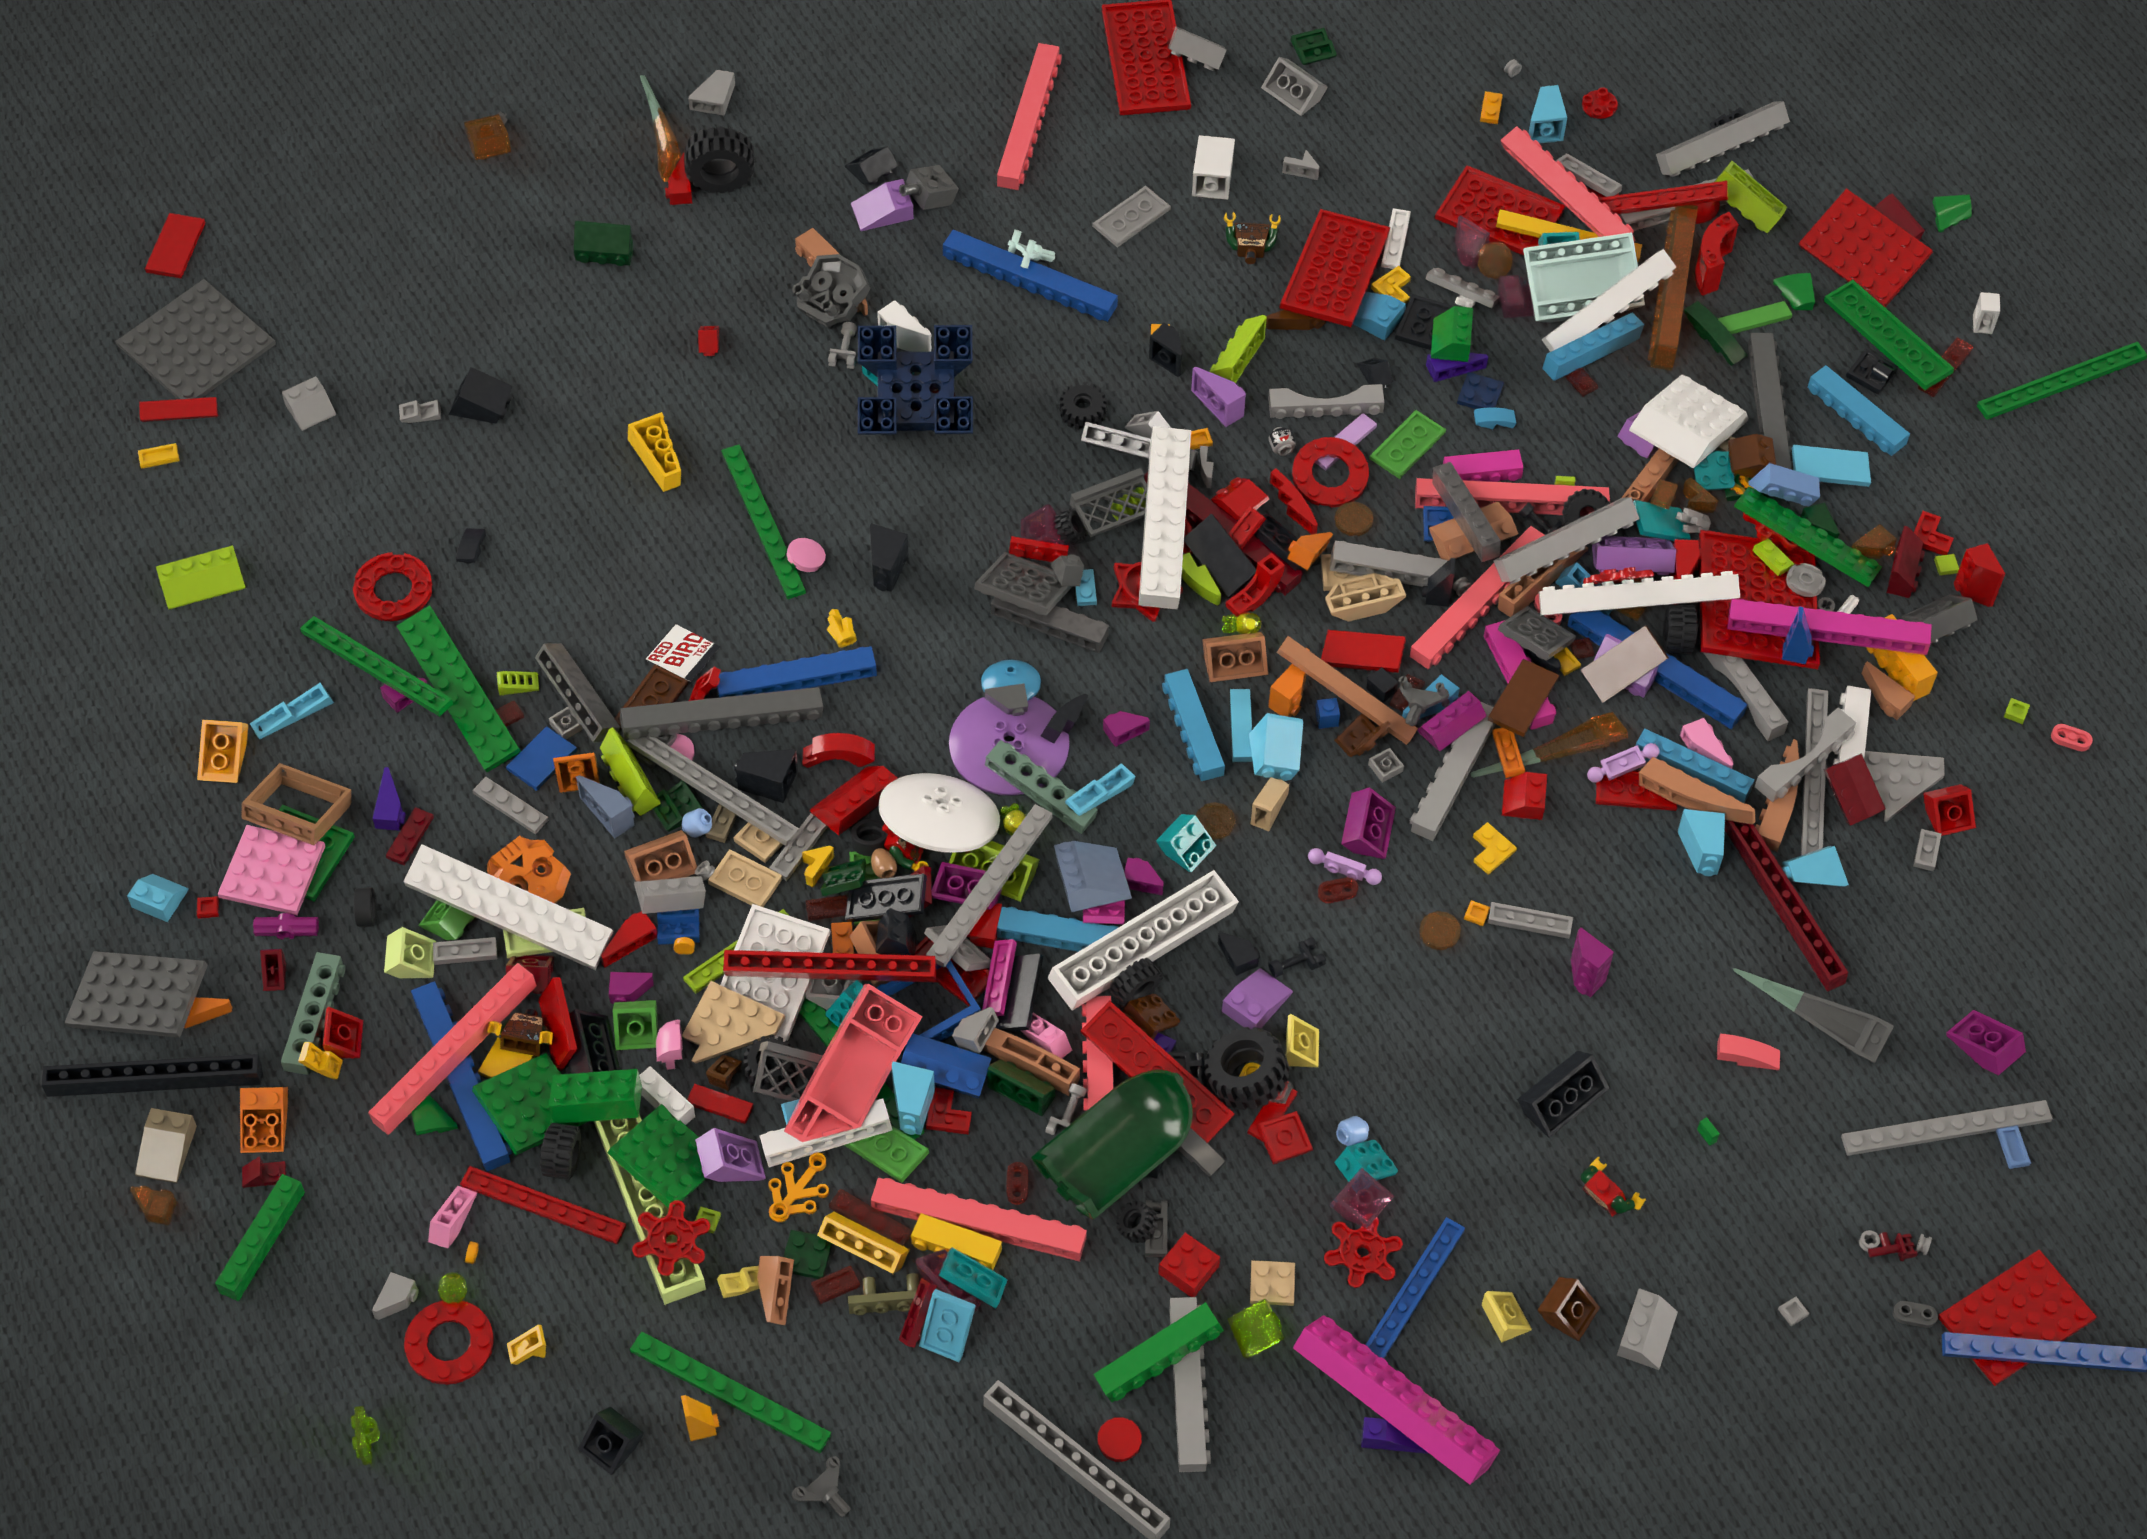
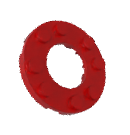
M1324 437L1315 439L1300 449L1293 462L1292 478L1296 489L1307 501L1318 506L1341 507L1354 502L1362 495L1367 486L1369 467L1365 456L1355 445L1340 438ZM1325 456L1338 457L1347 464L1349 477L1340 486H1323L1312 475L1314 463Z
M392 552L373 557L361 566L355 575L353 594L358 607L368 616L382 621H398L413 616L427 604L432 593V579L427 566L415 556L406 553L404 555H393ZM400 573L411 580L412 589L403 600H398L397 602L382 601L374 593L376 582L386 574Z
M443 1300L421 1310L409 1324L404 1340L406 1357L412 1369L419 1376L433 1383L446 1385L460 1383L476 1375L491 1356L494 1345L493 1330L487 1316L475 1305L462 1300ZM445 1322L459 1323L467 1328L470 1333L468 1350L455 1360L443 1361L437 1359L429 1352L427 1347L431 1332L438 1325Z

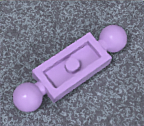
M1649 743L1645 745L1643 751H1640L1637 745L1601 760L1602 768L1592 767L1588 770V779L1591 782L1597 783L1606 775L1608 780H1612L1646 765L1644 758H1656L1659 755V748L1656 744Z
M1314 848L1308 854V859L1312 864L1324 863V868H1327L1331 873L1344 874L1351 880L1358 879L1362 881L1363 878H1366V881L1371 885H1377L1382 880V874L1379 870L1370 869L1368 871L1365 864L1329 851L1324 855L1321 849Z

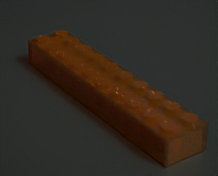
M1677 206L1674 210L1670 211L1666 230L1669 236L1666 235L1664 243L1666 249L1664 250L1676 268L1672 270L1674 274L1669 278L1659 280L1658 288L1661 292L1657 293L1656 305L1659 306H1655V320H1653L1650 339L1651 349H1649L1647 360H1651L1650 367L1673 370L1678 349L1698 206Z

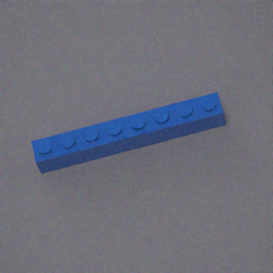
M872 646L859 647L854 650H842L832 654H821L810 658L804 657L793 661H782L777 664L761 665L760 667L749 669L743 668L733 672H722L718 677L720 682L717 685L719 698L818 687L877 676L876 663Z

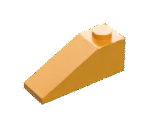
M681 1396L690 1441L717 1435L716 1428L720 1427L717 1414L712 1415L711 1407L689 1396Z

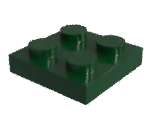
M791 1230L783 1257L794 1260L792 1274L823 1280L833 1243L815 1234Z

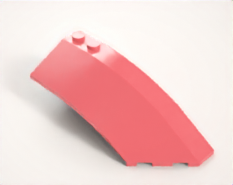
M864 984L810 1078L784 1132L801 1142H806L860 1128L892 1070V1062L897 1061L922 1016L872 985Z

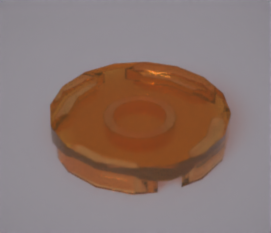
M1489 242L1482 247L1478 255L1480 256L1478 266L1481 273L1485 277L1492 279L1504 277L1510 271L1512 265L1510 249L1501 242Z
M1345 503L1336 511L1335 524L1338 530L1347 536H1362L1372 528L1373 514L1362 503Z
M1207 803L1196 813V817L1213 840L1223 839L1234 830V813L1228 809V806L1222 803Z
M1441 911L1432 912L1425 916L1421 921L1419 930L1420 937L1425 945L1435 950H1446V948L1455 946L1461 932L1457 919L1451 914Z

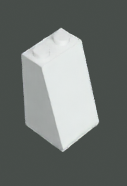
M1199 135L1193 171L1192 196L1228 199L1235 139Z

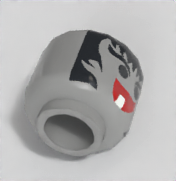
M1277 427L1269 435V443L1275 454L1286 456L1293 452L1296 442L1290 429Z

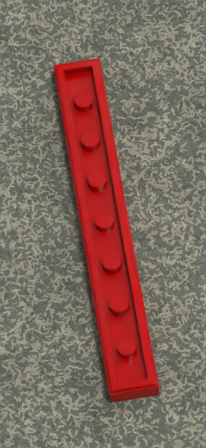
M1720 181L1601 197L1599 202L1607 204L1611 210L1610 212L1614 215L1615 213L1624 214L1728 200V182Z
M469 1166L460 1183L461 1187L614 1244H618L626 1228V1223Z

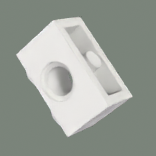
M1980 293L1973 313L1974 333H1993L2000 314V294Z

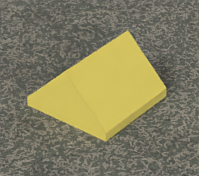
M1292 1014L1288 1015L1286 1058L1289 1066L1318 1067L1319 1029Z
M1487 1291L1484 1294L1482 1307L1501 1343L1532 1330L1512 1292Z

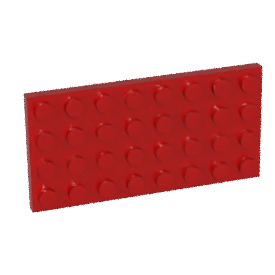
M1172 0L1102 5L1101 10L1119 114L1131 115L1191 109L1182 55L1178 57L1172 54V50L1168 48L1176 26Z
M1320 209L1281 300L1280 309L1352 327L1391 227Z

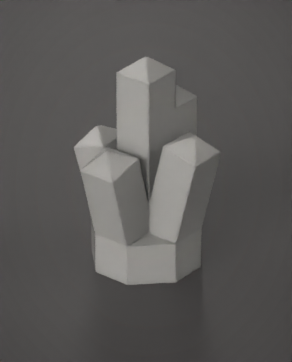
M1684 508L1683 513L1677 512L1676 519L1687 523L1683 524L1682 532L1700 533V530H1709L1711 522L1709 516Z

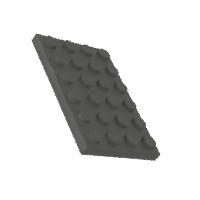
M93 951L65 1024L67 1027L180 1038L208 965L202 960Z

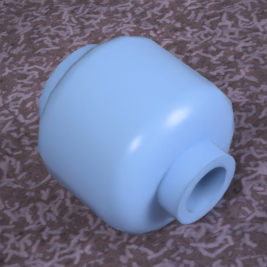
M698 808L683 816L682 829L690 837L696 838L706 834L712 828V818L704 809Z
M1352 1116L1338 1124L1336 1135L1338 1140L1346 1146L1362 1143L1368 1137L1369 1126L1362 1118Z

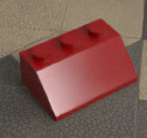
M1988 543L1966 549L1954 581V587L1957 591H1960L1963 597L1971 598L1974 602L1991 607L1995 602L2005 572Z

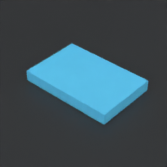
M935 1289L932 1293L919 1347L960 1362L976 1305Z

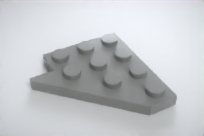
M1865 751L1864 760L1886 808L1884 810V822L1893 818L1943 779L1945 775L1944 758Z

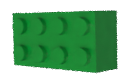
M638 1069L553 1075L549 1100V1110L553 1123L638 1118L642 1093Z

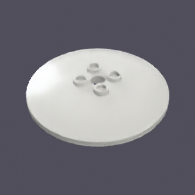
M932 773L911 774L889 783L880 795L879 812L888 828L905 841L925 849L940 852L971 851L989 843L999 829V811L990 797L974 785L958 778Z

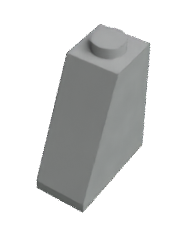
M716 70L689 96L690 110L725 115L735 86L734 73Z

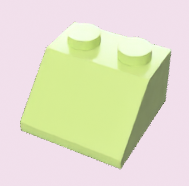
M401 927L387 936L384 972L397 978H433V943L436 941Z

